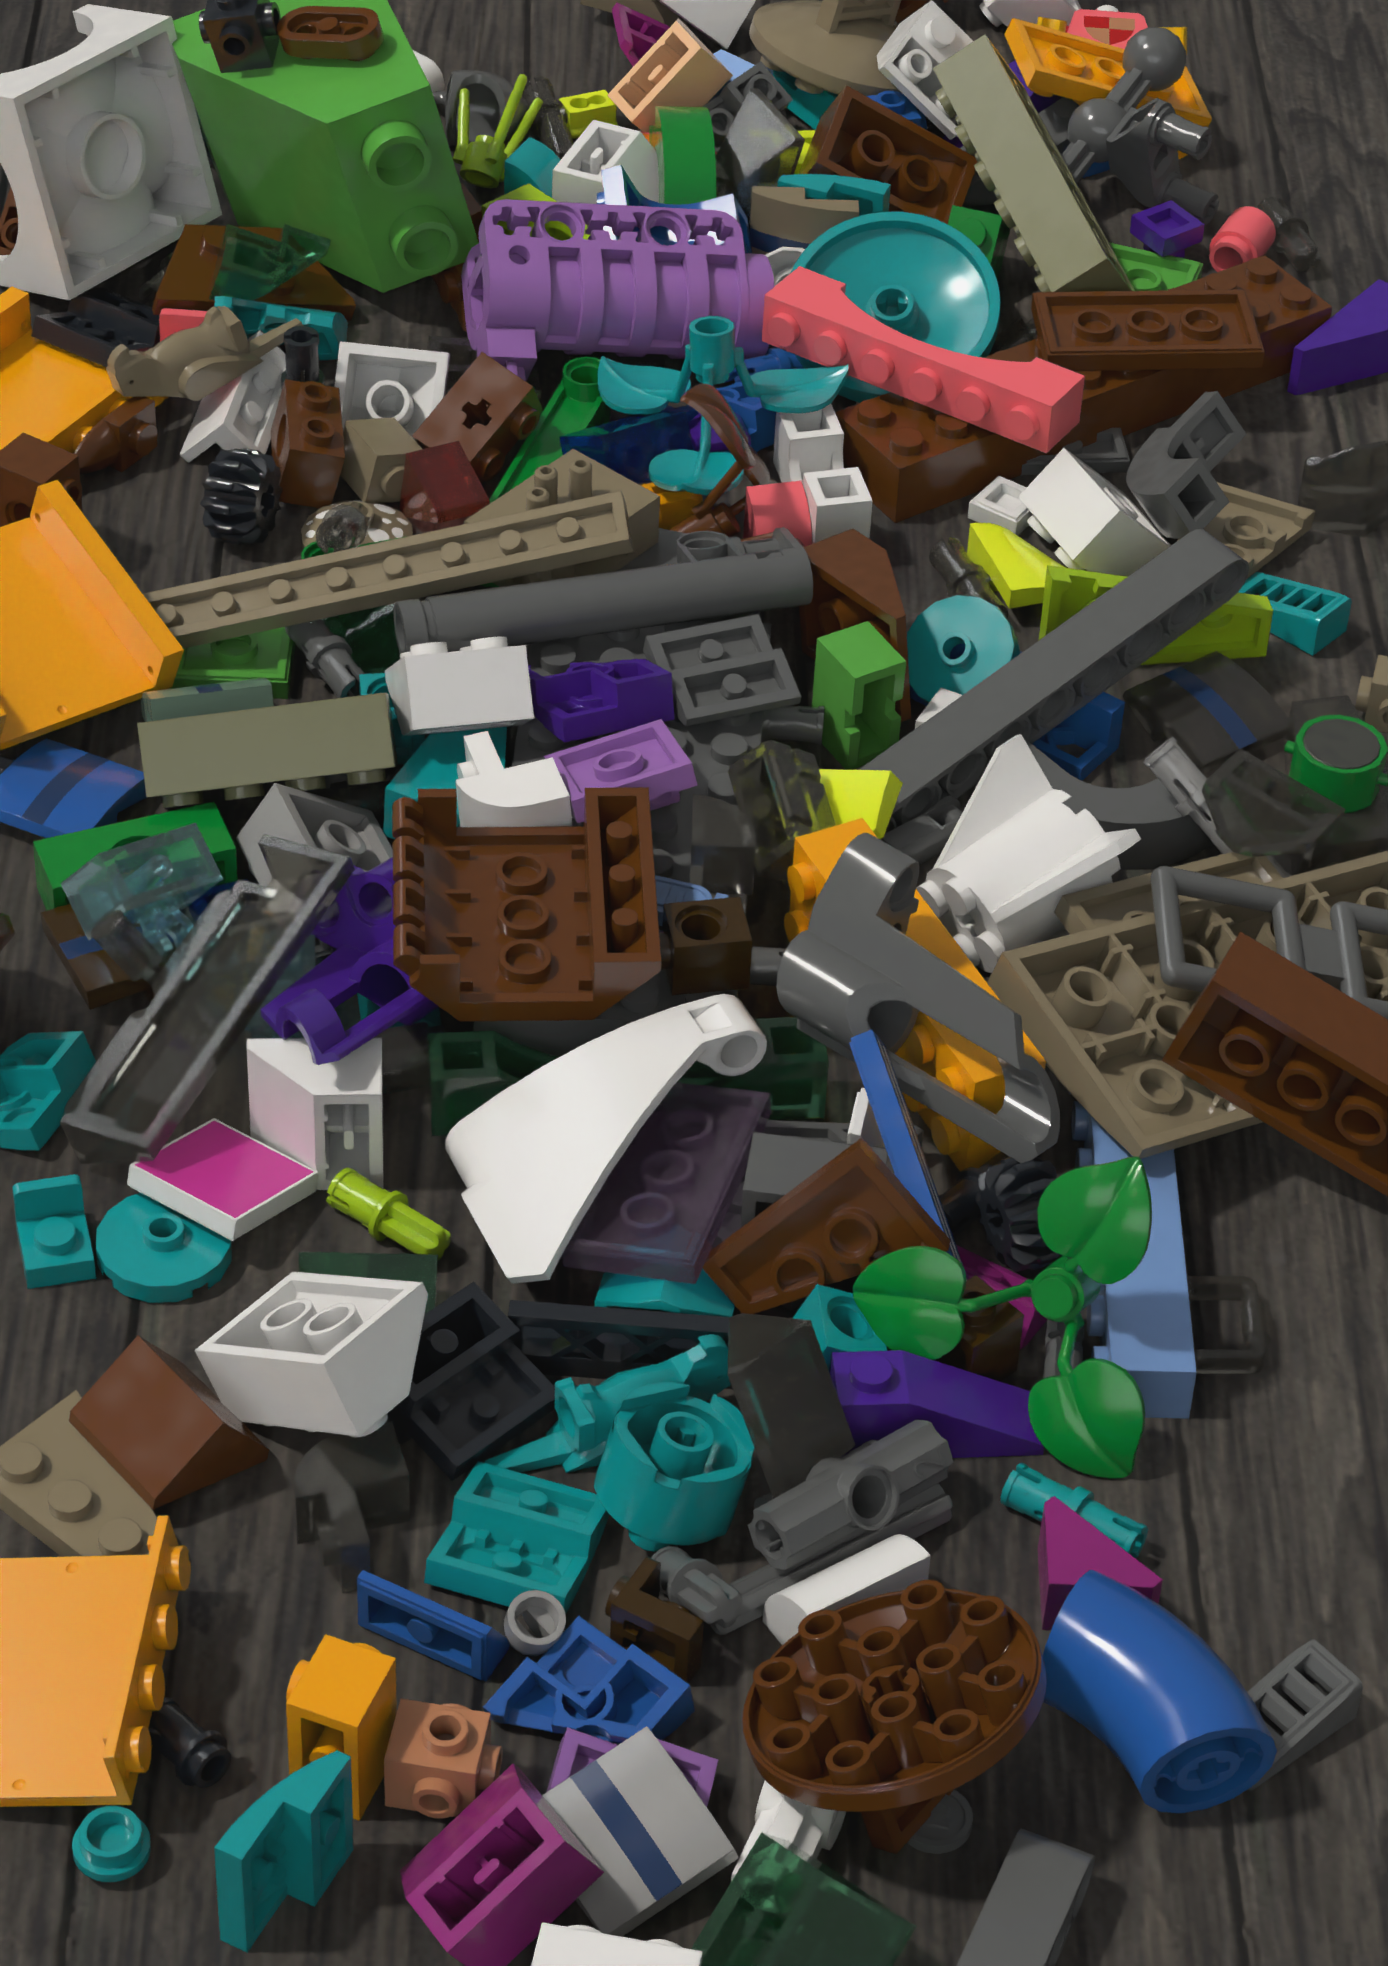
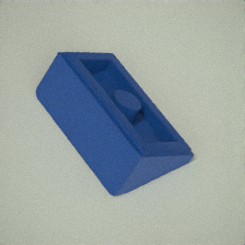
M362 1570L357 1577L358 1624L361 1627L484 1681L488 1680L509 1650L510 1644L508 1639L486 1624L367 1571Z

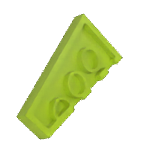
M1047 565L1039 640L1127 577ZM1238 592L1228 602L1141 665L1265 657L1273 616V609L1268 597Z

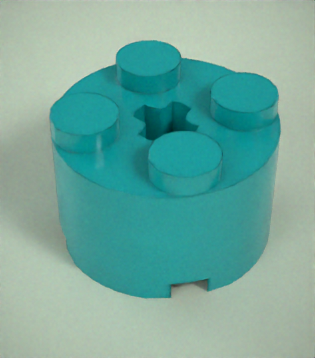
M657 1382L643 1385L631 1391L623 1400L621 1408L614 1418L594 1479V1489L603 1507L619 1524L629 1530L628 1533L631 1541L644 1550L656 1552L669 1545L701 1544L725 1535L730 1528L752 1465L756 1437L746 1417L730 1402L713 1394L710 1403L689 1396L688 1393L691 1385L677 1382Z

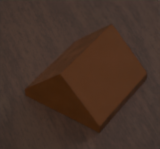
M139 1335L72 1408L69 1416V1422L152 1509H156L267 1460L269 1449L221 1403L220 1399L184 1363Z

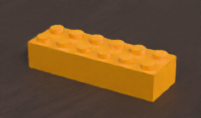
M863 818L795 837L793 865L789 866L787 871L791 890L790 910L784 916V927L789 942L802 931L808 930L816 899L848 844L862 833H869L876 837ZM916 889L914 898L919 900L916 912L910 915L906 935L1000 1001ZM919 1011L912 1031L895 1054L994 1114H997L1002 1108L1005 1098V1080L997 1057ZM1023 1031L1024 1052L1035 1058L1045 1070L1046 1060ZM902 1092L907 1107L912 1112H918L931 1130L933 1141L939 1152L943 1155L948 1154L960 1172L968 1167L979 1168L1000 1152V1150Z

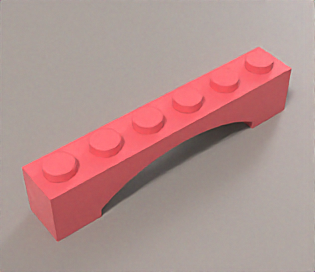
M801 266L764 296L762 342L826 367L845 366L848 364V376L1044 453L1049 452L1080 421L1085 376L1037 357L1031 362L995 360L962 354L919 341L884 325L856 306L845 295V283Z

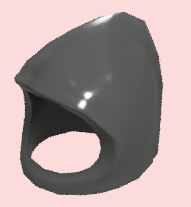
M453 70L448 81L447 91L432 92L435 103L445 105L448 145L457 147L458 107L461 89L467 88L470 93V143L475 142L478 135L494 137L511 91H513V84L491 72ZM521 97L504 144L510 141L524 114L530 107L523 97Z

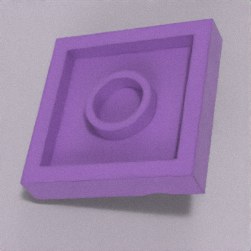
M662 719L544 756L545 759L552 757L570 795L571 814L577 823L584 822L585 788L649 787L651 811L679 802V791L697 786L692 762Z

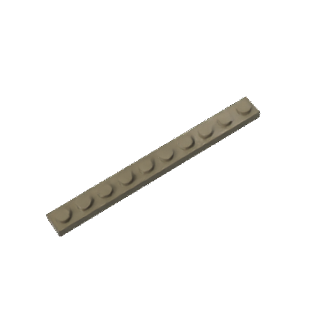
M622 490L152 591L143 593V595L182 648H188L389 605L396 601L417 599L634 551L627 505Z

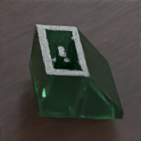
M761 1832L691 1949L702 1951L701 1966H893L917 1926L791 1842Z

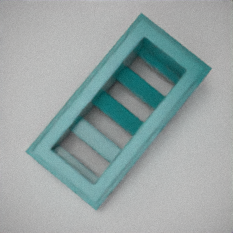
M1255 572L1247 578L1244 585L1238 591L1239 593L1253 595L1259 593L1260 596H1267L1273 609L1270 633L1312 656L1347 631L1352 599L1343 594L1260 572Z

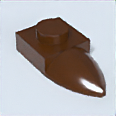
M145 396L131 397L102 418L87 433L73 453L79 456L80 474L97 472L107 467L123 472L156 448L158 431L156 428L155 401Z

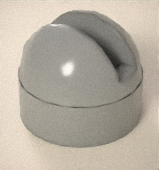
M539 1590L526 1591L515 1597L504 1619L505 1636L510 1646L522 1655L539 1656L546 1653L560 1639L566 1625V1614L561 1603L551 1594ZM519 1616H523L528 1627L538 1638H534L517 1620Z

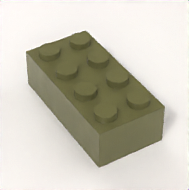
M387 693L137 723L146 796H162L163 808L205 803L203 791L224 789L225 800L265 796L264 783L285 781L287 787L301 791L326 788L325 776L347 773L348 785L387 781L386 768L398 767L390 697Z

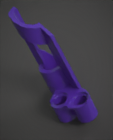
M393 857L368 872L354 865H341L304 887L299 895V900L295 902L296 915L302 927L312 936L337 950L261 1008V1017L283 1040L301 1031L311 1052L312 1061L316 1065L339 1061L398 1021L410 1027L439 1007L412 988L409 976L393 965V930L396 927L393 924V885L396 883L393 880ZM357 993L381 1007L346 1031H344L341 1020L334 1009Z

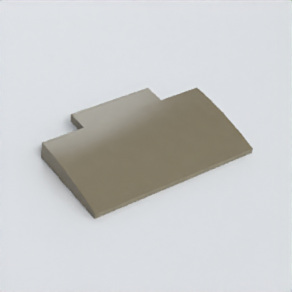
M1258 845L1173 867L1288 890L1296 898L1300 924L1332 930L1330 910L1335 903L1340 901L1388 910V851L1282 878ZM1152 873L1062 895L1054 913L1069 935L1002 952L987 982L1002 1003L1021 1015L1022 1030L1046 1060L1045 1065L1116 1141L1132 1156H1137L1140 1159L1263 1122L1161 1061L1202 992L1168 986L1161 978L1151 889ZM1178 895L1186 963L1217 969L1240 931L1277 953L1272 913ZM1358 930L1368 998L1388 1001V936Z

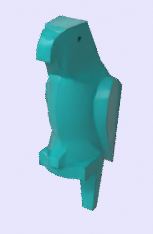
M709 1334L699 1336L700 1344L682 1354L659 1364L616 1373L597 1386L591 1384L576 1385L571 1377L556 1381L555 1410L558 1414V1420L545 1433L546 1436L485 1460V1463L519 1473L562 1464L566 1473L597 1466L600 1464L614 1418L621 1408L623 1400L631 1391L651 1383L677 1382L691 1385L688 1395L707 1402L712 1398L713 1394L717 1395L735 1382V1358L722 1337Z

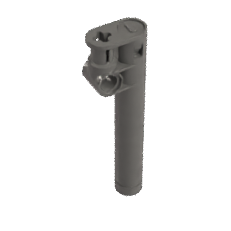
M785 527L776 528L773 531L772 538L744 542L739 537H728L719 532L696 531L686 533L676 540L677 563L431 596L426 597L424 601H420L418 598L396 601L394 604L396 639L400 654L410 652V646L431 642H447L448 652L460 651V648L471 646L470 641L480 638L507 637L508 647L805 606L812 602L813 597L811 565L804 547Z

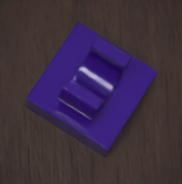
M1170 200L1133 214L1131 217L1130 233L1144 243L1143 249L1146 251L1156 252L1162 257L1170 255L1184 258L1185 248L1202 242L1205 224Z

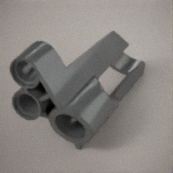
M862 833L856 836L841 854L813 906L808 930L798 934L790 942L782 956L776 985L780 1004L786 1012L797 1018V1029L855 1064L856 1062L849 1045L851 1042L850 1038L873 1029L887 1048L903 1093L1009 1157L1014 1158L1019 1163L1035 1159L1057 1143L1060 1133V1109L1055 1089L1047 1072L1035 1058L1024 1052L1021 1015L906 935L910 915L917 911L919 900L914 898L919 876L918 861L869 833ZM919 1011L997 1057L1005 1080V1098L1003 1106L997 1114H994L895 1054L912 1031Z

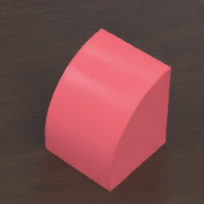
M801 480L746 487L743 539L770 533L776 528L785 527L805 547L812 544L809 507Z

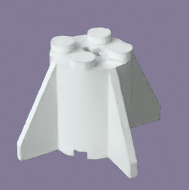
M1021 734L1015 735L996 748L936 864L927 873L926 882L916 888L973 965L989 973L993 972L1002 952L1069 935L1054 913L1062 895L1113 883L1111 876L1121 869L1117 855L1141 840L1135 828L1105 832L1096 818L1086 808L1075 814L1069 807L1064 805L1063 802L1072 796L1062 790L1052 788Z

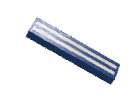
M873 1029L851 1037L849 1045L895 1176L951 1240L949 1251L946 1252L959 1260L963 1266L887 1048Z

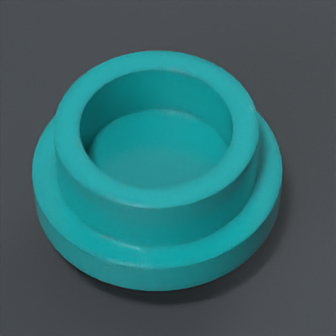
M104 1806L89 1813L76 1830L72 1842L73 1858L79 1870L91 1879L101 1882L122 1881L138 1873L147 1863L151 1853L150 1834L146 1825L131 1810L121 1806Z

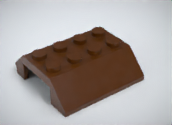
M649 787L585 788L584 826L457 827L456 789H418L417 802L411 798L403 797L393 803L392 837L395 838L393 842V880L396 882L393 885V924L396 926L393 930V965L409 976L412 988L460 1022L594 1020L661 971Z

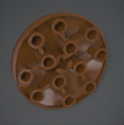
M921 1580L909 1585L905 1590L869 1597L835 1611L820 1610L806 1616L798 1626V1633L781 1646L770 1659L762 1662L753 1673L754 1681L748 1691L743 1709V1733L758 1772L778 1792L805 1805L821 1809L861 1812L872 1847L897 1854L931 1816V1811L945 1795H950L955 1788L971 1781L994 1766L1029 1731L1039 1714L1047 1687L1045 1662L1035 1633L1029 1624L1016 1611L1005 1605L1000 1598L963 1590L947 1589L936 1580Z

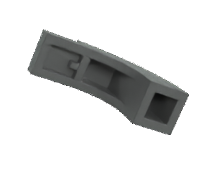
M1218 391L1205 392L1171 427L1157 428L1138 450L1128 468L1126 476L1128 488L1156 529L1165 537L1181 539L1195 529H1204L1230 502L1210 471L1247 434Z
M1025 740L1052 788L1062 790L1072 796L1064 801L1063 804L1069 807L1075 814L1086 808L1096 818L1105 832L1136 829L1141 840L1117 855L1120 870L1147 869L1170 865L1213 846V842L1189 814L1182 817L1175 809L1179 802L1158 778L1146 784L1129 788H1107L1092 785L1067 773L1028 740Z

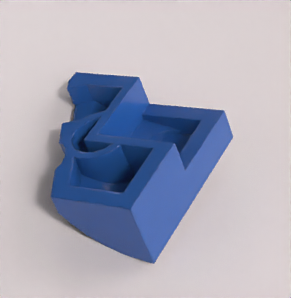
M578 1616L564 1631L560 1639L549 1648L537 1663L527 1657L483 1706L484 1712H490L491 1720L498 1723L565 1734L568 1727L612 1743L620 1744L646 1726L657 1739L663 1740L695 1711L691 1687L688 1683L634 1644H631L626 1650Z

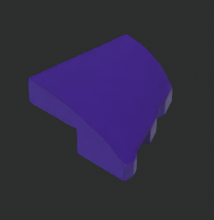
M646 659L617 660L607 663H570V668L566 672L544 677L532 671L531 665H528L534 715L545 728L563 742L627 730L662 719L663 722L675 720L672 673Z

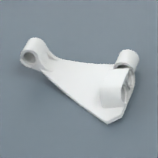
M729 994L714 995L671 1007L617 1028L577 1047L532 1072L467 1115L449 1131L445 1142V1149L467 1187L461 1193V1196L505 1276L512 1284L550 1279L564 1250L569 1246V1241L609 1174L647 1119L695 1061L710 1066L714 1071L722 1075L737 1076L754 1069L762 1060L766 1052V1037L741 1000Z

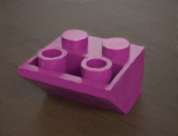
M514 1763L400 1870L406 1900L445 1951L465 1966H507L539 1935L542 1922L551 1924L604 1873L531 1781Z

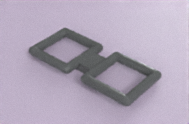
M1167 866L1157 867L1152 872L1151 889L1160 974L1166 985L1203 992L1216 971V968L1190 964L1185 961L1178 895L1272 913L1276 950L1279 955L1388 1019V1001L1368 998L1358 930L1388 936V910L1346 901L1337 902L1330 910L1332 930L1300 924L1296 898L1293 893L1285 889Z

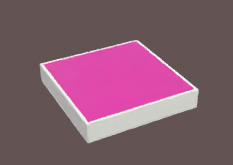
M213 1118L130 1164L127 1185L233 1241L316 1192L319 1172Z

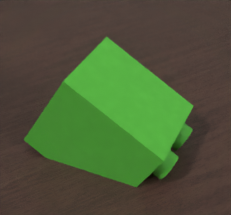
M269 0L270 2L277 3L281 18L288 12L304 6L361 7L375 11L384 33V40L371 57L362 61L327 58L301 59L293 57L284 52L279 40L273 67L221 73L211 44H205L200 34L199 14L201 11H205V9L173 20L177 39L172 43L191 94L198 122L220 183L238 225L243 227L287 228L319 263L382 293L424 277L435 275L445 269L465 262L471 248L479 242L431 86L387 0Z

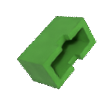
M869 621L819 637L816 644L812 707L824 706L822 744L845 770H853L866 765L899 741L901 716L895 711V702L903 699L906 660Z

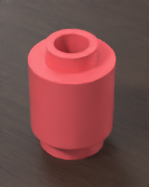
M1244 206L1234 210L1211 240L1209 260L1213 269L1216 272H1220L1265 255L1276 237V229L1271 218L1265 212L1255 207Z

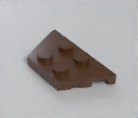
M185 224L156 293L152 311L153 315H160L163 308L208 311L214 306L215 296H227L277 305L340 312L347 321H351L356 304L355 300L287 228Z

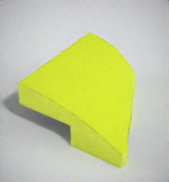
M970 523L966 560L986 593L999 591L1009 609L1043 603L1047 565L1066 567L1039 551L1007 528L991 523Z

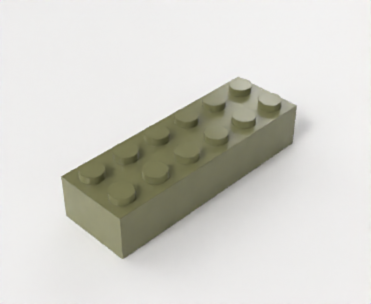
M986 34L932 68L942 85V88L937 90L935 94L951 119L955 117L958 126L954 129L965 149L970 155L975 153L974 155L978 163L974 167L986 188L990 192L994 190L998 199L994 202V205L1007 227L1014 229L1018 237L1014 239V243L1029 267L1034 266L1038 274L1034 280L1040 292L1135 291L1025 87Z

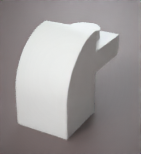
M488 731L463 736L466 762L457 764L458 779L455 780L460 827L572 826L570 795L553 757L504 769Z

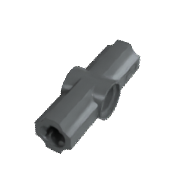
M914 1420L846 1459L830 1457L820 1460L812 1467L805 1482L753 1510L754 1518L748 1524L754 1547L765 1556L771 1567L786 1570L858 1528L872 1531L883 1528L892 1520L900 1504L948 1478L947 1470L954 1463L948 1441L939 1435L931 1422Z

